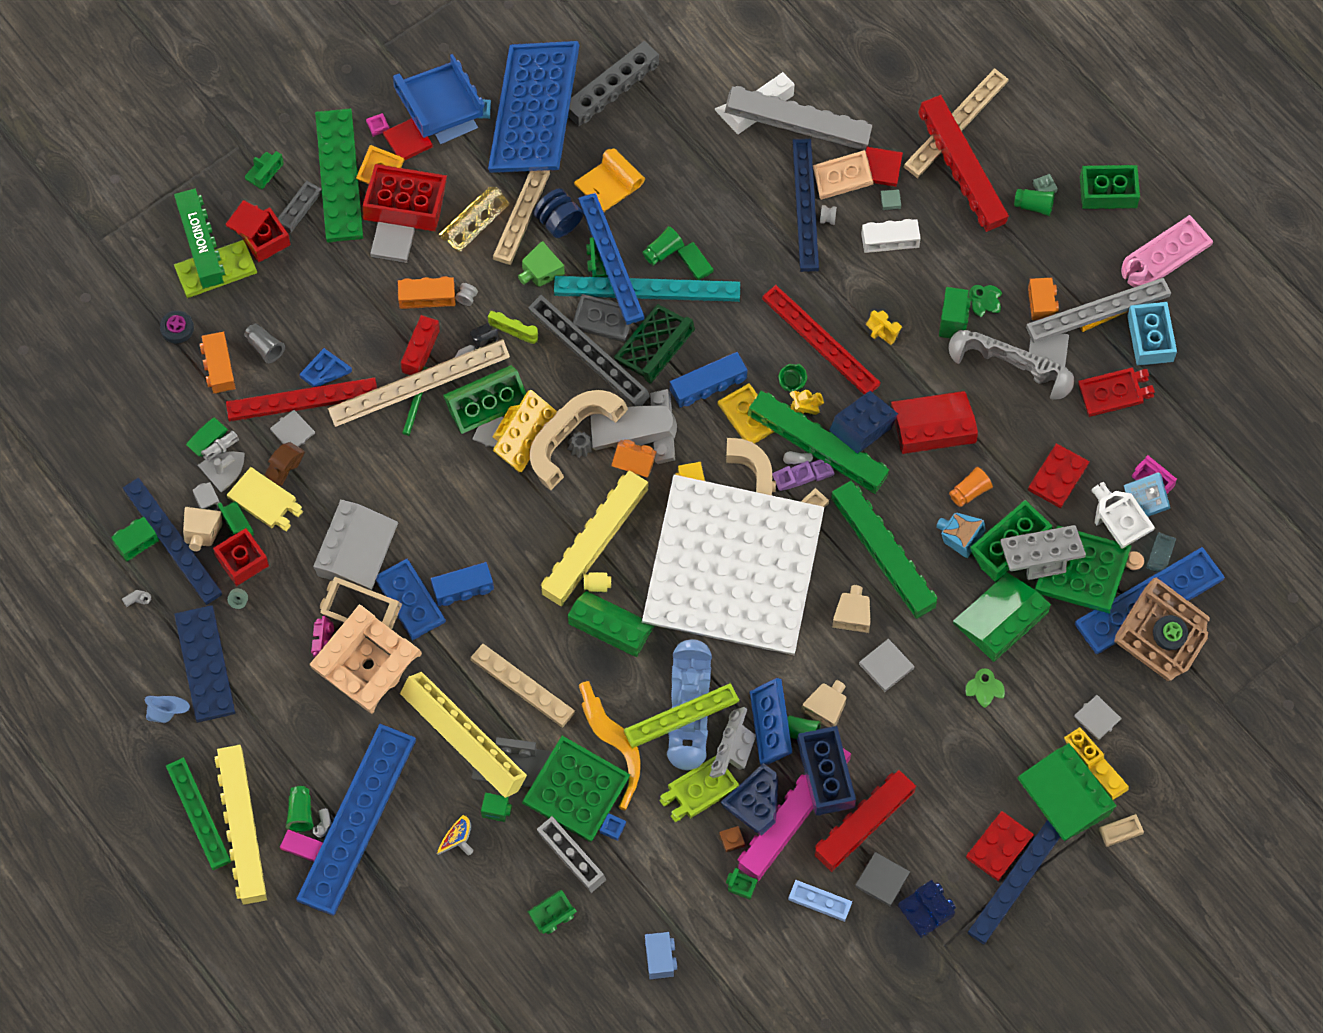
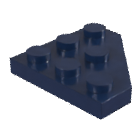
M762 764L721 802L723 808L760 836L776 823L778 776L776 772Z

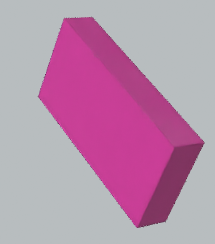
M287 830L280 849L314 862L323 842Z

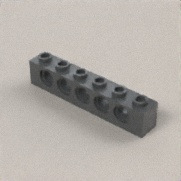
M643 41L571 98L568 117L578 126L587 123L594 114L601 112L608 103L614 102L622 92L628 91L636 81H641L650 70H655L659 65V54L647 42Z

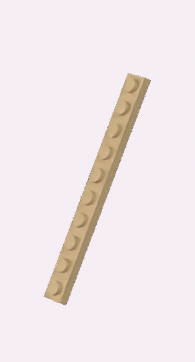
M501 339L328 408V411L336 427L507 359L510 356L504 340Z

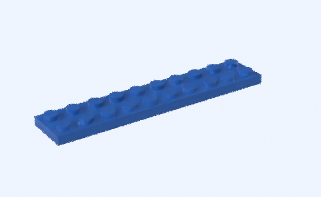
M379 724L300 890L297 902L329 915H335L416 742L415 737Z

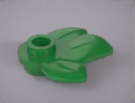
M974 285L971 287L969 297H971L974 313L979 317H982L985 311L999 313L1001 306L997 298L1002 295L1000 289L992 285L985 287Z

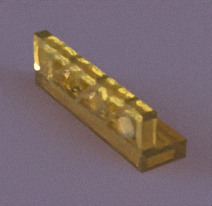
M488 187L439 236L443 241H449L455 250L460 252L510 203L497 187ZM498 197L503 204L499 208H493L494 199ZM484 209L489 210L488 218L481 220V212ZM471 221L476 222V230L473 233L468 232V224ZM458 234H464L463 242L458 245L454 238Z

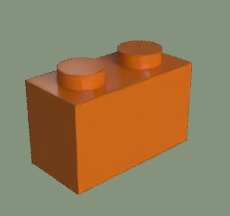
M1030 279L1028 291L1032 320H1040L1055 315L1059 311L1058 301H1055L1057 287L1053 285V279Z
M620 440L612 466L625 471L630 470L635 474L648 478L657 451L653 450L650 446L636 445L631 440Z

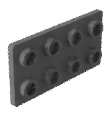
M496 738L495 744L527 775L522 787L531 788L552 751L536 749V742ZM473 767V780L489 782Z

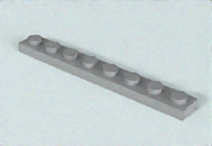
M1164 278L1029 323L1026 329L1033 343L1129 311L1130 305L1150 304L1170 297L1171 291Z

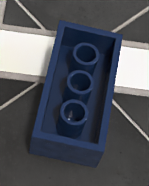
M834 726L798 734L797 743L815 815L855 808L856 798L838 727Z

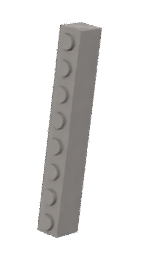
M732 86L724 112L863 151L868 146L872 125L864 120H853L849 116H838L828 110L820 111L813 106L798 105L795 101H784L777 96L769 97L759 91H747L741 86Z

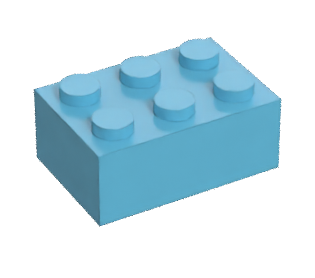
M1168 303L1130 305L1127 317L1136 364L1147 365L1174 362L1177 349Z

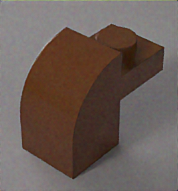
M292 442L282 444L269 459L270 465L264 476L278 486H282L289 471L298 468L305 451Z

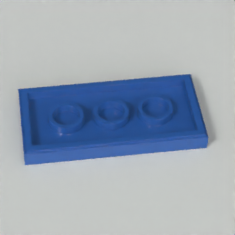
M408 558L377 575L375 581L384 596L402 603L397 617L411 640L446 622V619Z
M776 678L750 691L760 765H768L792 753L782 679Z

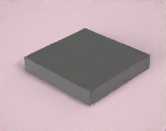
M875 852L855 887L890 907L908 878L910 871Z

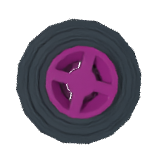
M180 310L171 311L162 318L160 331L168 342L174 344L183 343L192 336L194 323L186 312Z

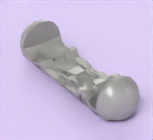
M968 330L958 331L950 339L949 354L957 364L961 362L967 350L975 349L979 350L986 359L995 356L1023 371H1030L1034 376V381L1038 384L1054 380L1055 384L1050 395L1052 400L1066 397L1073 388L1074 375L1072 372L1049 359Z

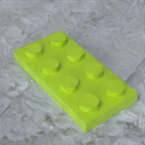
M241 240L216 249L219 251L221 258L218 264H223L226 274L222 276L223 284L202 289L193 258L174 264L186 297L190 298L256 274L257 270L245 241Z

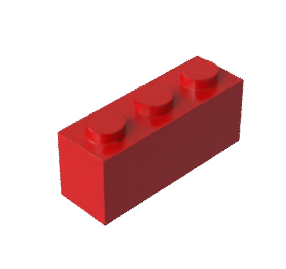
M420 316L401 360L402 373L413 375L422 371L423 367H425L440 332L438 320Z

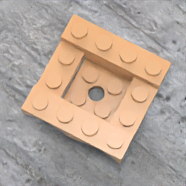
M359 604L310 663V666L323 678L369 713L373 714L382 696L389 689L397 685L406 667L415 658L420 657L422 653L420 649L405 638L403 639ZM367 660H372L374 662V665L371 669H365L363 667L364 663Z

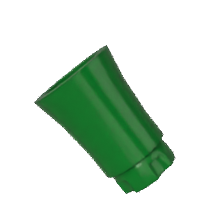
M1017 189L1014 206L1050 217L1055 191Z
M668 226L657 239L647 246V249L642 254L647 262L654 266L673 252L684 247V243L678 233Z
M791 715L787 716L790 738L798 740V734L819 730L821 727V721L807 720Z
M297 786L290 789L288 817L285 827L294 832H306L314 827L311 814L310 790L305 786Z

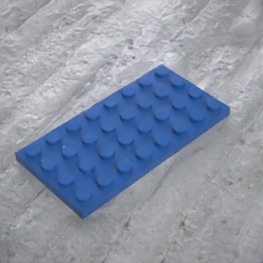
M578 41L510 45L488 166L490 173L559 170L580 46Z

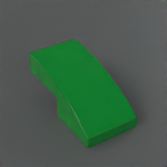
M214 417L186 445L199 457H203L201 451L211 446L216 439L220 440L228 429Z

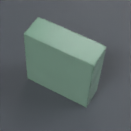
M899 190L881 191L883 210L901 209Z

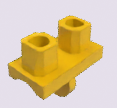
M883 310L880 312L872 311L866 323L873 331L871 337L876 339L879 336L892 345L902 326L898 322L891 324L887 321L889 318L888 314Z
M809 390L802 392L793 391L790 393V396L794 399L791 404L792 410L802 414L804 412L814 415L820 413L819 406L824 404L821 393L812 395Z

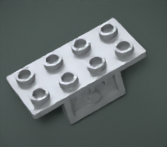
M1075 525L1001 539L1009 570L1027 569L1028 580L1066 573L1067 561L1085 557V551Z

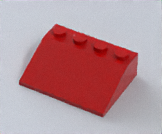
M375 164L363 203V220L436 232L447 175Z
M965 391L891 402L892 409L898 413L895 425L902 454L973 444L977 441L978 430Z

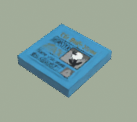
M1158 472L1124 485L1125 492L1133 495L1147 517L1170 509L1161 473Z

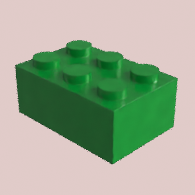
M1137 165L1082 166L1080 173L1082 209L1138 207L1140 190Z

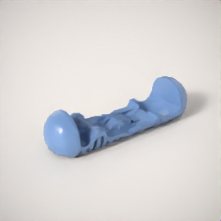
M685 640L679 643L673 652L672 708L709 693L712 654L708 646L699 640ZM707 716L669 732L667 756L673 766L681 770H693L700 767L707 757ZM683 740H692V746H683Z

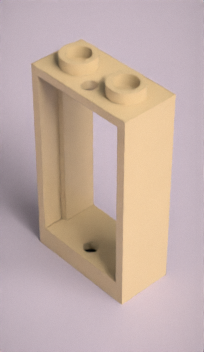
M334 577V580L329 582L326 599L323 598L320 604L321 614L343 623L348 619L329 611L339 585L389 603L382 623L392 630L402 603L337 577Z

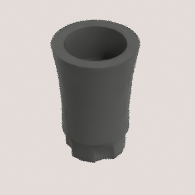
M259 324L250 325L245 330V338L258 351L266 363L275 362L283 354L285 344L273 337L263 327H260Z

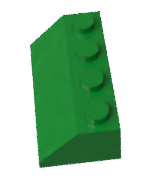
M510 365L443 396L451 416L460 433L463 434L505 415L510 406L520 405L526 392L517 369Z
M1024 500L974 543L970 550L981 569L994 582H997L1009 571L1001 539L1052 530V525Z
M588 591L576 600L568 614L569 625L635 657H638L655 626L642 623L643 618Z

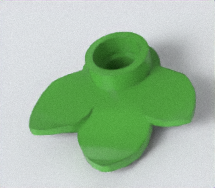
M984 668L977 671L975 678L967 683L966 696L976 695L978 703L985 708L991 703L993 697L1004 698L1005 690L1002 682L995 679L993 672ZM982 675L988 676L987 682L982 680Z

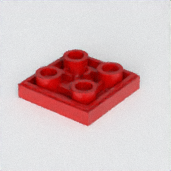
M412 118L383 132L395 155L405 160L433 147L428 136L423 138Z
M867 147L866 154L873 183L897 187L903 152Z

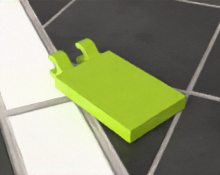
M716 756L668 784L670 791L660 796L661 799L659 801L664 807L675 798L681 805L671 812V818L674 822H678L686 814L691 819L728 796L739 786L728 769H726L725 774L722 776L710 777L711 766Z

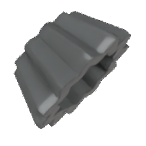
M585 432L573 434L567 441L569 444L567 450L571 451V455H577L580 458L582 455L587 457L588 453H592V438Z

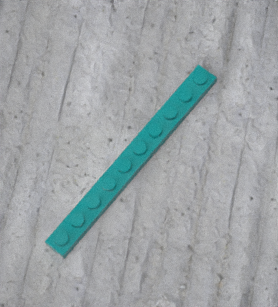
M555 276L554 296L581 297L582 294L592 297L616 298L610 281L606 277ZM629 278L637 298L740 302V282Z

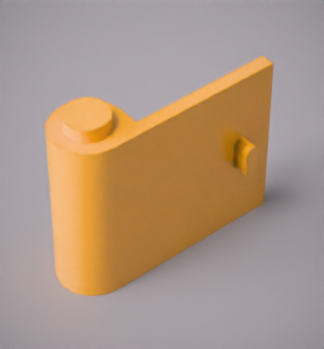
M614 148L606 150L603 154L602 163L576 180L574 184L585 195L596 193L602 210L605 212L637 190L644 183L645 177Z

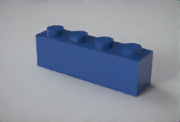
M738 352L670 381V391L679 408L690 406L696 400L706 399L712 393L724 391L735 383H742L747 378V368Z

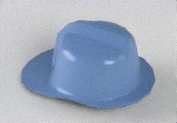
M147 696L145 698V702L148 705L146 714L148 721L167 723L174 714L185 713L190 708L187 701L175 696Z

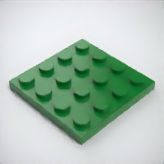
M1078 531L1085 551V557L1067 561L1066 573L1040 577L1035 590L1044 596L1110 614L1131 551V545L1121 548L1116 541Z
M561 736L522 804L548 819L552 816L560 826L591 843L627 783L630 774L568 738Z

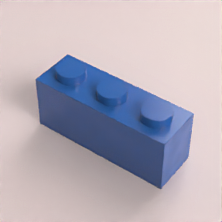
M487 562L431 578L438 606H448L454 601L468 600L472 596L478 594L485 595L494 590Z

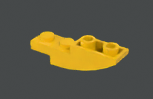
M1080 727L1064 737L1067 744L1070 743L1112 800L1129 790V786L1104 759L1102 751Z

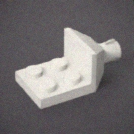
M1104 482L1100 483V487L1097 485L1091 490L1099 501L1095 516L1096 526L1104 522L1121 548L1154 531L1155 527L1132 494L1119 491L1111 493Z

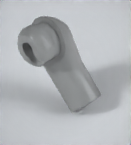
M135 590L122 598V601L126 607L134 602L148 604L151 601V595L145 591Z
M328 809L318 811L321 822L317 827L313 828V833L317 837H324L332 825Z

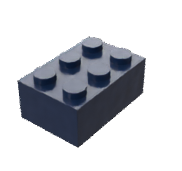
M869 391L838 413L829 431L858 454L892 429L898 413Z

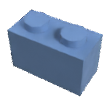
M669 932L645 934L649 979L674 977V970H677L676 958H672L671 952L675 950L674 938H670Z

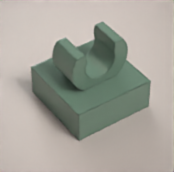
M1050 174L1034 179L1032 183L1036 191H1055L1056 193L1058 189Z

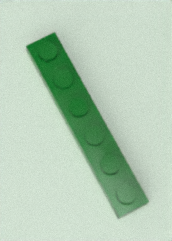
M181 758L166 765L212 870L231 863L185 759Z

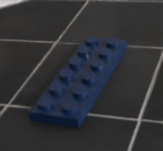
M213 605L175 613L196 722L199 723L236 714Z

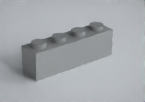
M552 816L537 828L542 839L590 893L606 881L600 869Z

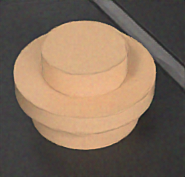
M1130 552L1126 567L1130 570H1139L1144 564V558L1138 552Z

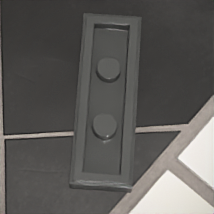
M309 181L303 184L278 217L285 230L290 233L294 230L322 193L321 188Z

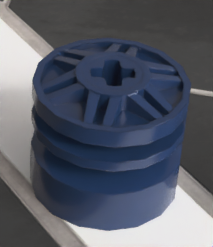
M555 189L539 201L535 207L534 216L543 225H546V229L555 238H561L577 227L582 220L583 211L576 203L571 202V198L563 189Z

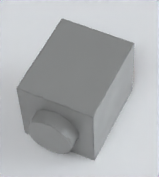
M210 482L200 484L193 489L200 509L219 510L217 504L220 502Z

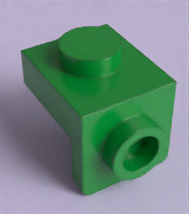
M735 868L733 873H729L726 880L728 892L751 900L758 879L739 873L737 868Z

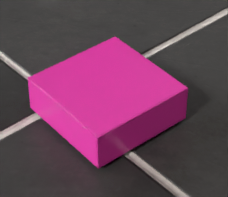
M383 113L366 119L373 137L389 129Z

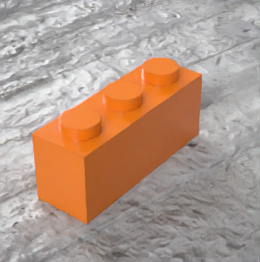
M443 276L434 279L425 277L415 280L410 278L398 280L400 309L455 306L454 277Z
M224 332L202 336L203 343H200L201 354L206 356V359L203 360L204 370L209 372V376H206L208 387H212L213 394L236 389Z

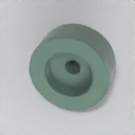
M239 588L231 590L227 599L229 605L235 609L245 607L248 601V594Z

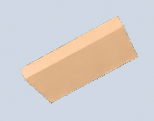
M865 150L813 165L821 200L874 185Z

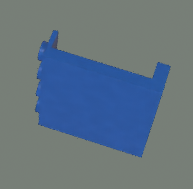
M453 54L450 55L451 62L404 80L400 73L393 76L394 88L423 138L483 116L484 101L481 97L477 96L475 86L470 84L468 74L462 71L460 61L456 60Z

